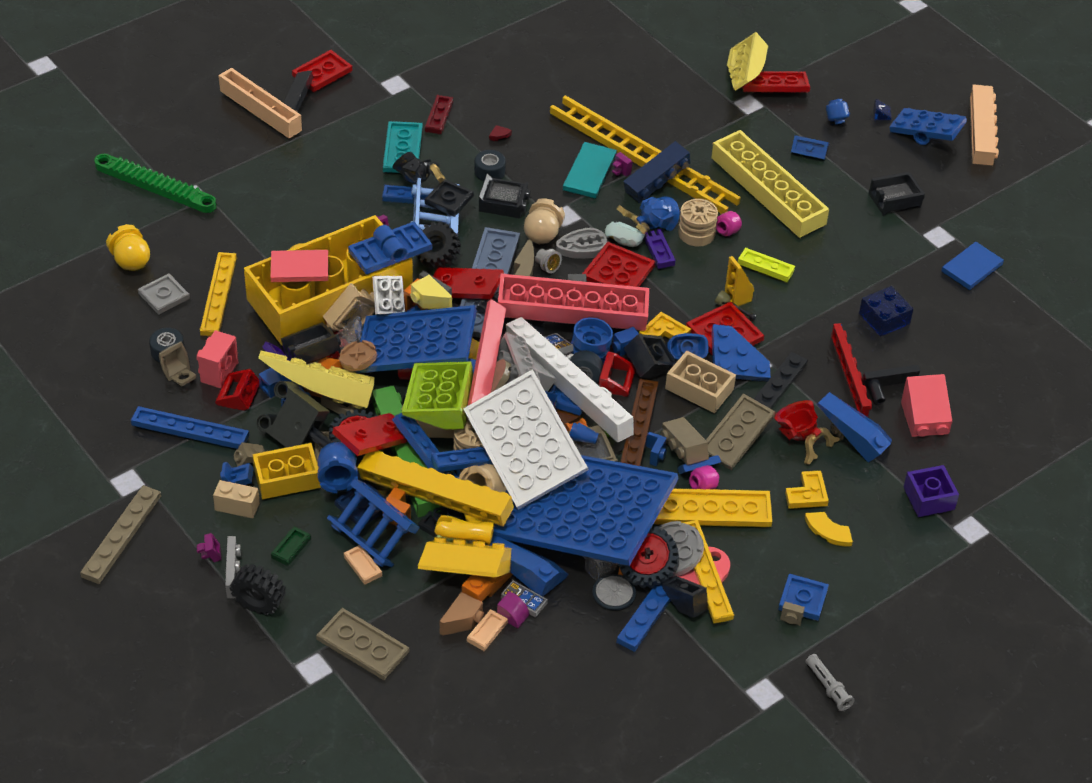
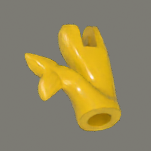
M464 514L466 521L448 515H441L435 526V533L439 536L483 541L488 545L491 543L494 531L493 522H486Z

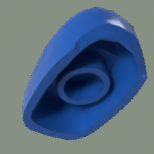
M678 334L667 342L668 350L677 360L686 351L701 358L706 357L708 354V339L701 334Z

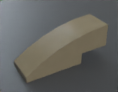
M528 239L514 261V275L533 277L534 247L532 240Z

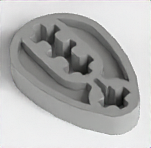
M595 228L579 229L557 240L556 251L560 252L562 256L570 258H595L607 243V237L602 231Z

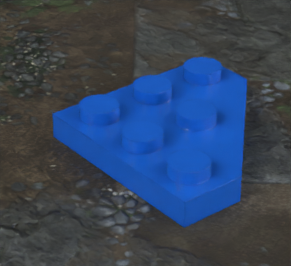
M713 324L711 328L713 364L736 374L735 379L768 382L771 378L770 361L732 326Z

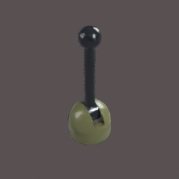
M722 290L716 297L715 303L722 306L729 303L731 298L729 294ZM734 304L742 313L749 316L750 320L756 319V314L749 313Z

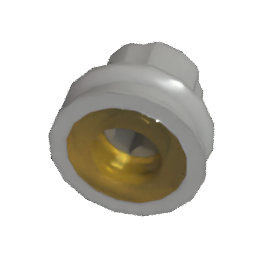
M540 249L535 256V261L537 264H540L543 271L554 273L561 265L562 256L560 252L554 249Z

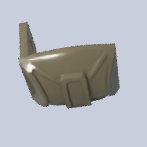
M178 342L159 353L160 364L168 381L173 380L183 386L196 378V374L190 371L188 355L182 342ZM180 375H183V376L188 375V376H189V377L186 378V379H183V380L180 379Z

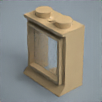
M350 283L323 316L327 322V327H330L334 332L336 330L344 336L349 335L356 338L355 334L363 327L366 316L373 315L375 312L374 293L368 294L364 289L359 292L354 284Z

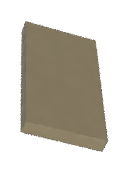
M743 393L706 439L709 457L720 456L721 463L719 464L732 471L774 418L776 412Z
M341 608L316 635L318 641L382 680H385L410 652L408 646L344 608Z

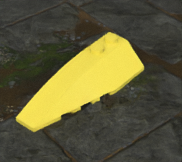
M757 32L730 49L727 67L729 68L735 91L756 78L765 64L768 45Z
M260 351V360L291 381L311 391L333 398L334 402L344 404V402L351 403V406L358 409L368 407L374 386V377L331 366L330 369H325L320 363L316 362L307 365L305 361L297 358H292L289 361L284 355Z

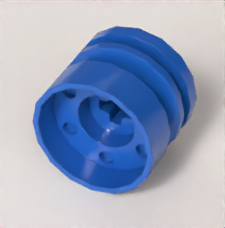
M589 317L581 319L574 326L571 341L574 351L571 353L575 354L579 351L588 350L597 354L604 364L607 352H610L613 338L612 328L605 321L598 318Z

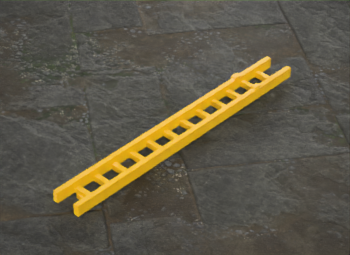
M566 95L563 97L562 104L571 110L566 113L554 105L550 107V114L608 148L617 150V153H623L632 162L641 167L662 152ZM579 113L584 117L578 120L573 115ZM591 120L597 125L592 128L585 123ZM605 128L606 130L610 131V133L608 135H604L601 132H599V130ZM617 135L624 140L618 143L612 140V138ZM630 143L636 146L637 148L634 151H631L625 146ZM644 151L651 156L645 159L638 154ZM690 167L682 169L673 179L667 181L695 199H704L713 203L721 214L727 212L729 208L720 203L724 199L735 205L740 204V196L710 180L709 176H703ZM684 174L691 180L686 183L679 178ZM699 183L705 188L702 191L698 190V187L695 186V184ZM713 191L719 196L716 199H713L712 197L708 196L707 193Z

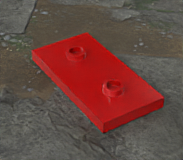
M761 71L756 78L742 86L743 92H810V84L806 72Z
M438 267L433 277L452 288V298L492 299L500 284L501 274H504L503 269Z
M391 413L337 426L332 431V434L357 456L408 442L392 421L395 416Z

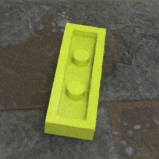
M745 248L738 258L739 265L788 282L795 270L794 265Z

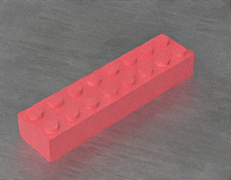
M501 274L498 304L506 308L505 317L518 319L522 317L527 320L576 324L581 319L590 317L605 321L611 328L628 329L634 327L636 330L646 331L649 288Z

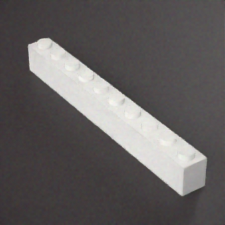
M520 317L506 324V332L514 336L519 335L526 340L531 357L556 377L553 384L614 440L620 442L634 435L633 416L526 320Z

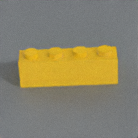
M434 537V540L426 543L418 564V569L499 577L510 573L511 548L505 547V544L492 543V546H488L483 541H473V544H469L464 539H454L453 542L446 541L447 538Z

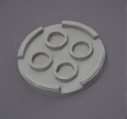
M681 521L668 522L659 526L660 530H666L673 537L678 548L679 563L674 576L688 573L699 563L704 552V542L699 531L694 526L681 523Z

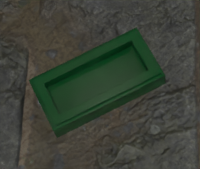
M294 526L272 551L271 558L289 566L311 540V534Z

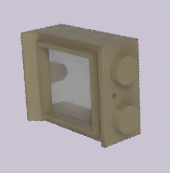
M599 425L588 427L599 433L595 444L573 441L580 455L618 462L605 430Z

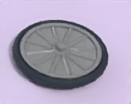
M609 574L599 578L592 590L595 601L600 606L609 610L624 609L630 606L636 597V589L633 583L629 582L626 577L617 574Z

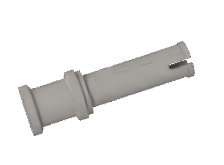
M816 654L810 655L806 659V664L809 665L817 678L825 686L828 697L833 698L837 704V709L845 711L850 708L855 699L847 694L844 690V685L835 680Z

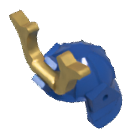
M650 197L643 200L640 206L642 210L640 212L641 216H636L620 205L617 207V210L623 216L629 217L636 223V228L644 235L649 229L657 227L668 231L673 230L680 216L677 202L670 197Z

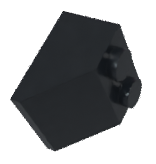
M637 334L624 347L628 359L634 365L636 373L640 378L653 379L669 372L676 363L662 336Z

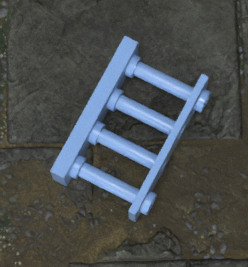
M417 178L416 185L413 184L411 195H414L413 221L411 222L415 221L422 230L425 227L419 224V219L443 222L448 224L458 235V214L454 217L449 214L444 216L419 212L420 207L435 209L426 205L424 200L420 199V194L428 196L434 189L422 188L421 178Z

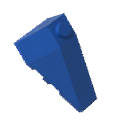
M829 392L817 403V406L867 462L879 456L891 444L892 439L879 424Z
M493 536L490 545H488L492 546V543L505 544V547L511 548L510 572L533 592L542 597L568 577V574L553 561L501 537Z

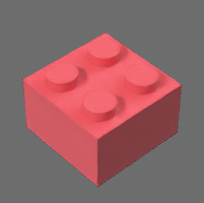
M215 330L212 336L207 338L205 346L197 354L198 373L202 383L222 388L228 373L234 371L239 363L235 336Z

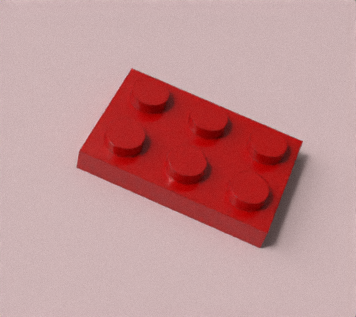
M329 50L292 70V76L296 77L298 72L312 71L314 78L309 89L315 92L350 73L352 65L332 50Z

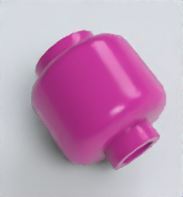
M727 211L717 217L716 229L723 236H731L738 232L742 226L740 216L734 211Z
M709 465L696 468L689 477L690 486L693 489L714 490L719 483V474Z

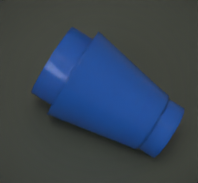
M579 422L578 424L573 423L569 435L573 441L595 444L599 433Z

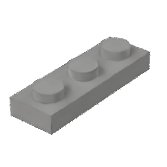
M228 536L225 584L227 598H235L232 597V591L229 588L240 569V561H237V557H241V545L237 544L236 536Z

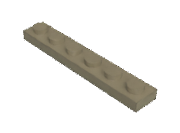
M144 485L140 488L80 572L81 578L97 584L101 583L161 498V491Z

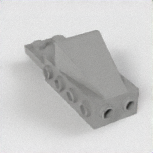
M507 332L500 340L496 362L504 359L511 363V368L508 369L511 372L507 383L533 369L544 391L548 392L556 377L531 357L526 340L519 335L514 336Z

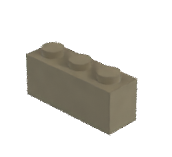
M684 417L662 423L663 431H661V436L667 438L666 443L670 446V449L674 450L678 458L682 459L686 465L709 459L708 442Z

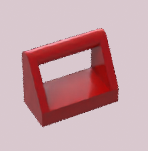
M607 352L599 379V387L606 388L611 394L628 396L636 371L634 365L616 353ZM613 368L627 371L623 386L610 379Z
M251 369L228 373L215 401L216 405L238 410L249 409L259 387L258 377ZM232 382H238L234 394L227 396Z

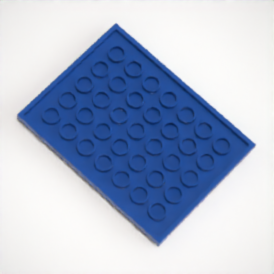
M581 455L589 469L588 471L519 510L513 502L514 508L505 525L494 524L493 536H498L505 540L630 566L679 479L678 474Z

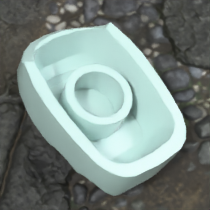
M611 222L605 228L606 237L614 239L620 245L636 247L642 243L644 234L640 230L622 222Z

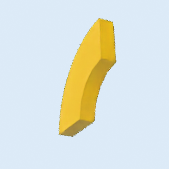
M825 512L805 513L806 523L814 534L820 535L831 544L852 546L853 541L849 526H841L832 522Z

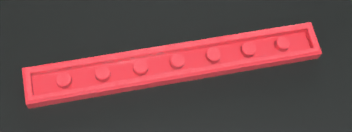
M492 299L487 302L468 405L490 394L506 312L505 307Z

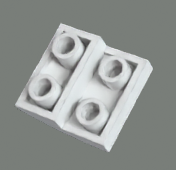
M373 276L375 314L405 312L402 276Z

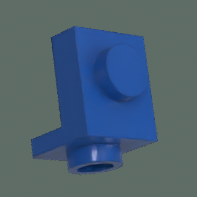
M652 432L647 434L646 447L652 449L649 464L657 466L660 459L664 460L667 438Z
M224 462L220 476L222 481L241 485L252 483L254 467L248 463L232 468L228 462Z

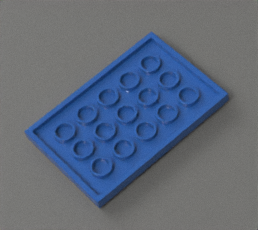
M470 305L366 316L361 340L374 344L377 350V358L371 366L356 371V373L413 368L414 363L468 362L477 312L476 306Z

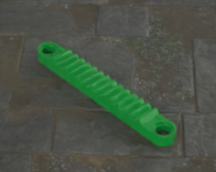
M99 154L94 159L95 168L102 173L203 213H211L216 209L215 197L200 191L199 187L195 189L193 185L188 186L186 182L182 184L181 180L177 182L175 178L170 179L168 175L165 177L163 173L159 175L157 171L153 172L150 168L147 170L145 166L135 165L133 161L129 163L128 159L124 161L122 157L116 158L109 154ZM103 161L108 162V163H106V164H100V162H103ZM206 202L212 203L210 205H203Z

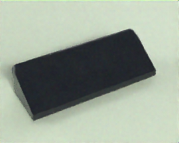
M312 71L297 73L284 101V104L297 113L314 78Z

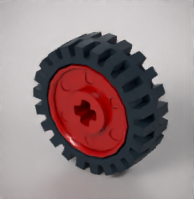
M657 526L655 528L651 527L630 566L619 564L623 576L629 582H632L633 585H640L641 588H646V586L654 588L655 585H662L663 582L674 576L675 570L677 571L679 563L677 545L673 537L666 530H660V527Z

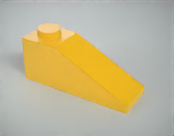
M731 256L728 262L724 292L729 294L730 302L740 306L752 301L754 287L742 267Z

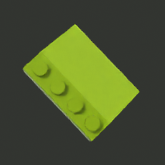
M471 361L414 363L402 415L442 429H464L467 415L463 408L468 406L473 379Z

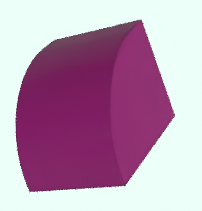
M511 591L497 604V613L506 617L508 623L517 629L529 616L526 604Z

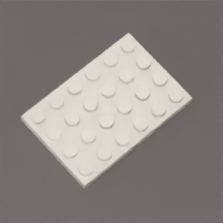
M533 369L463 408L518 510L589 470Z

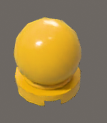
M126 224L117 227L118 231L114 232L113 235L110 233L106 240V246L114 256L116 263L124 270L129 271L143 268L149 261L150 249L147 242L143 239L141 232L134 225Z

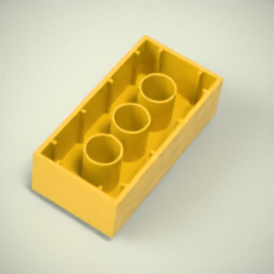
M376 215L287 250H328V281L271 282V257L244 267L247 300L282 346L281 338L321 322L326 325L327 322L323 316L350 283L354 284L359 292L364 289L368 294L374 293L373 276H402L403 293L413 283L412 258L365 274L349 253L348 246L373 237L374 231L383 225ZM357 302L343 320L350 318L361 303Z

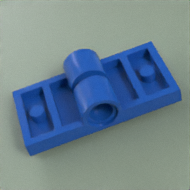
M904 108L889 127L890 132L913 135L914 140L918 144L926 145L931 138L953 141L967 121L966 116H959L957 114L952 115L942 112Z
M415 221L392 230L388 225H381L374 231L373 237L348 246L349 253L365 274L432 250V243Z

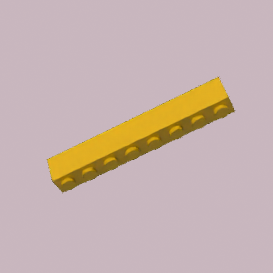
M379 450L365 454L357 467L361 479L390 489L396 487L405 491L408 495L488 522H493L500 526L505 525L514 508L512 497L505 492H497L487 486H479L469 480H461L451 474H443L433 468L428 469L415 462L410 463L397 456L386 455Z

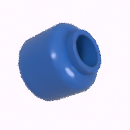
M842 99L829 101V104L826 106L828 120L835 122V124L845 123L844 119L850 116L848 104L846 101H842Z

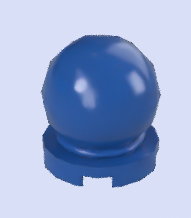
M332 442L321 449L317 458L318 480L320 486L328 492L337 493V490L344 489L349 491L353 488L350 485L354 479L358 480L357 457L343 443Z

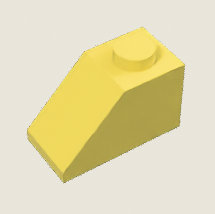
M430 275L411 284V299L422 308L440 309L452 307V296Z

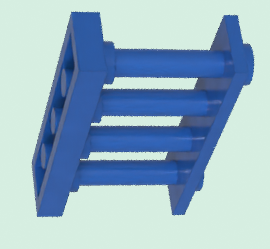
M354 479L350 485L356 489L354 492L355 496L339 518L329 515L327 519L332 522L331 526L335 530L343 531L374 557L373 561L381 567L384 565L392 567L394 563L387 559L390 552L404 533L409 531L416 534L420 527L366 483ZM367 498L370 501L368 503L369 507L355 527L351 529L345 522L360 501ZM380 509L384 512V517L366 541L359 534L374 512ZM394 520L398 523L396 526L397 530L383 550L379 552L373 545L389 522Z

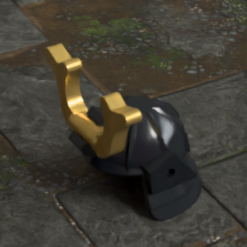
M412 152L403 154L392 166L393 169L404 176L407 182L416 184L417 178H421V183L425 182L429 178L430 173L436 176L440 183L445 179L437 162L431 163V159L421 161Z

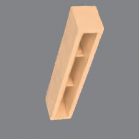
M230 68L219 75L220 91L277 131L289 139L302 131L301 115L239 72Z
M972 86L970 95L972 164L993 166L994 159L998 158L999 149H996L998 137H995L998 129L995 126L997 115H994L996 113V104H994L996 94L993 93V86Z

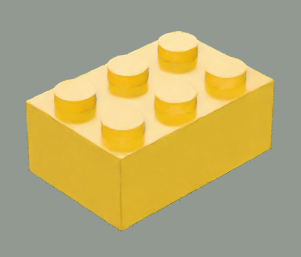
M312 443L252 454L254 472L262 499L321 488L318 480L317 460Z

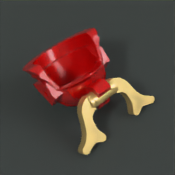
M811 400L798 401L787 405L779 410L774 417L778 424L781 425L779 430L789 440L792 438L796 441L805 440V464H810L813 459L818 458L813 450V444L822 435H824L826 446L832 447L834 442L840 440L839 437H834L827 428H817L818 416Z

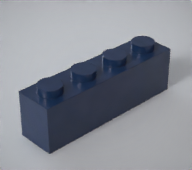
M674 141L624 180L625 192L638 203L647 199L654 191L660 189L664 183L673 179L677 173L689 166L691 163L690 152Z

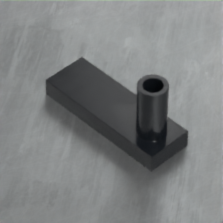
M918 365L864 372L862 384L870 389L874 403L879 405L885 402L881 386L906 383L907 377L919 376L920 368Z

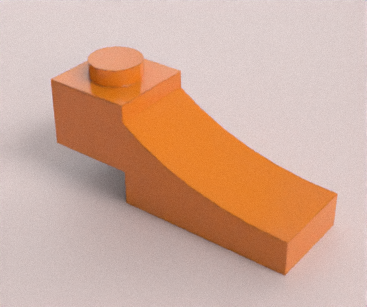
M510 572L499 577L471 575L462 584V593L482 602L487 596L492 597L513 574Z

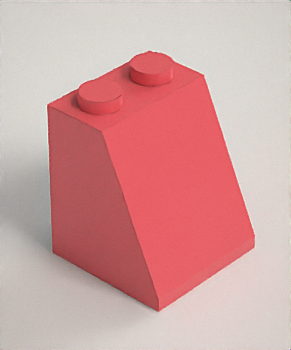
M945 375L907 377L901 405L911 436L923 437L949 434L952 416Z

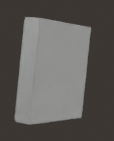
M170 274L138 289V294L158 315L190 299L189 293Z

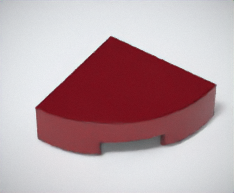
M496 125L489 135V140L507 139L512 135V130Z

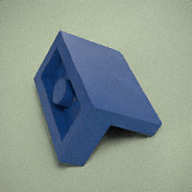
M795 135L791 153L825 160L829 143Z

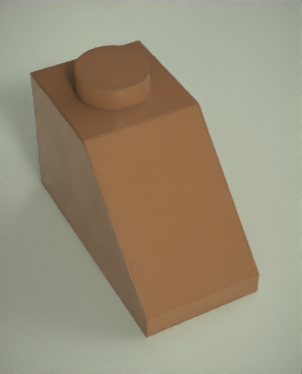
M461 592L440 620V634L448 635L472 630L476 623L483 619V602Z

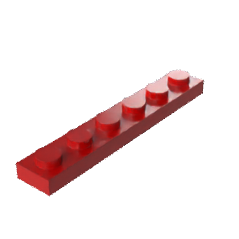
M841 323L833 324L831 338L856 409L868 417L869 411L872 409V403L867 398V389L862 384V375L857 370V361L852 356V347L847 342V333L845 330L843 331Z

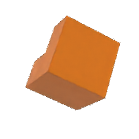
M394 487L386 500L411 520V505L406 503V492ZM394 520L393 522H389L393 525H398V523H396Z

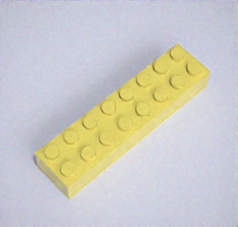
M741 130L713 142L711 158L799 238L827 224L829 208Z

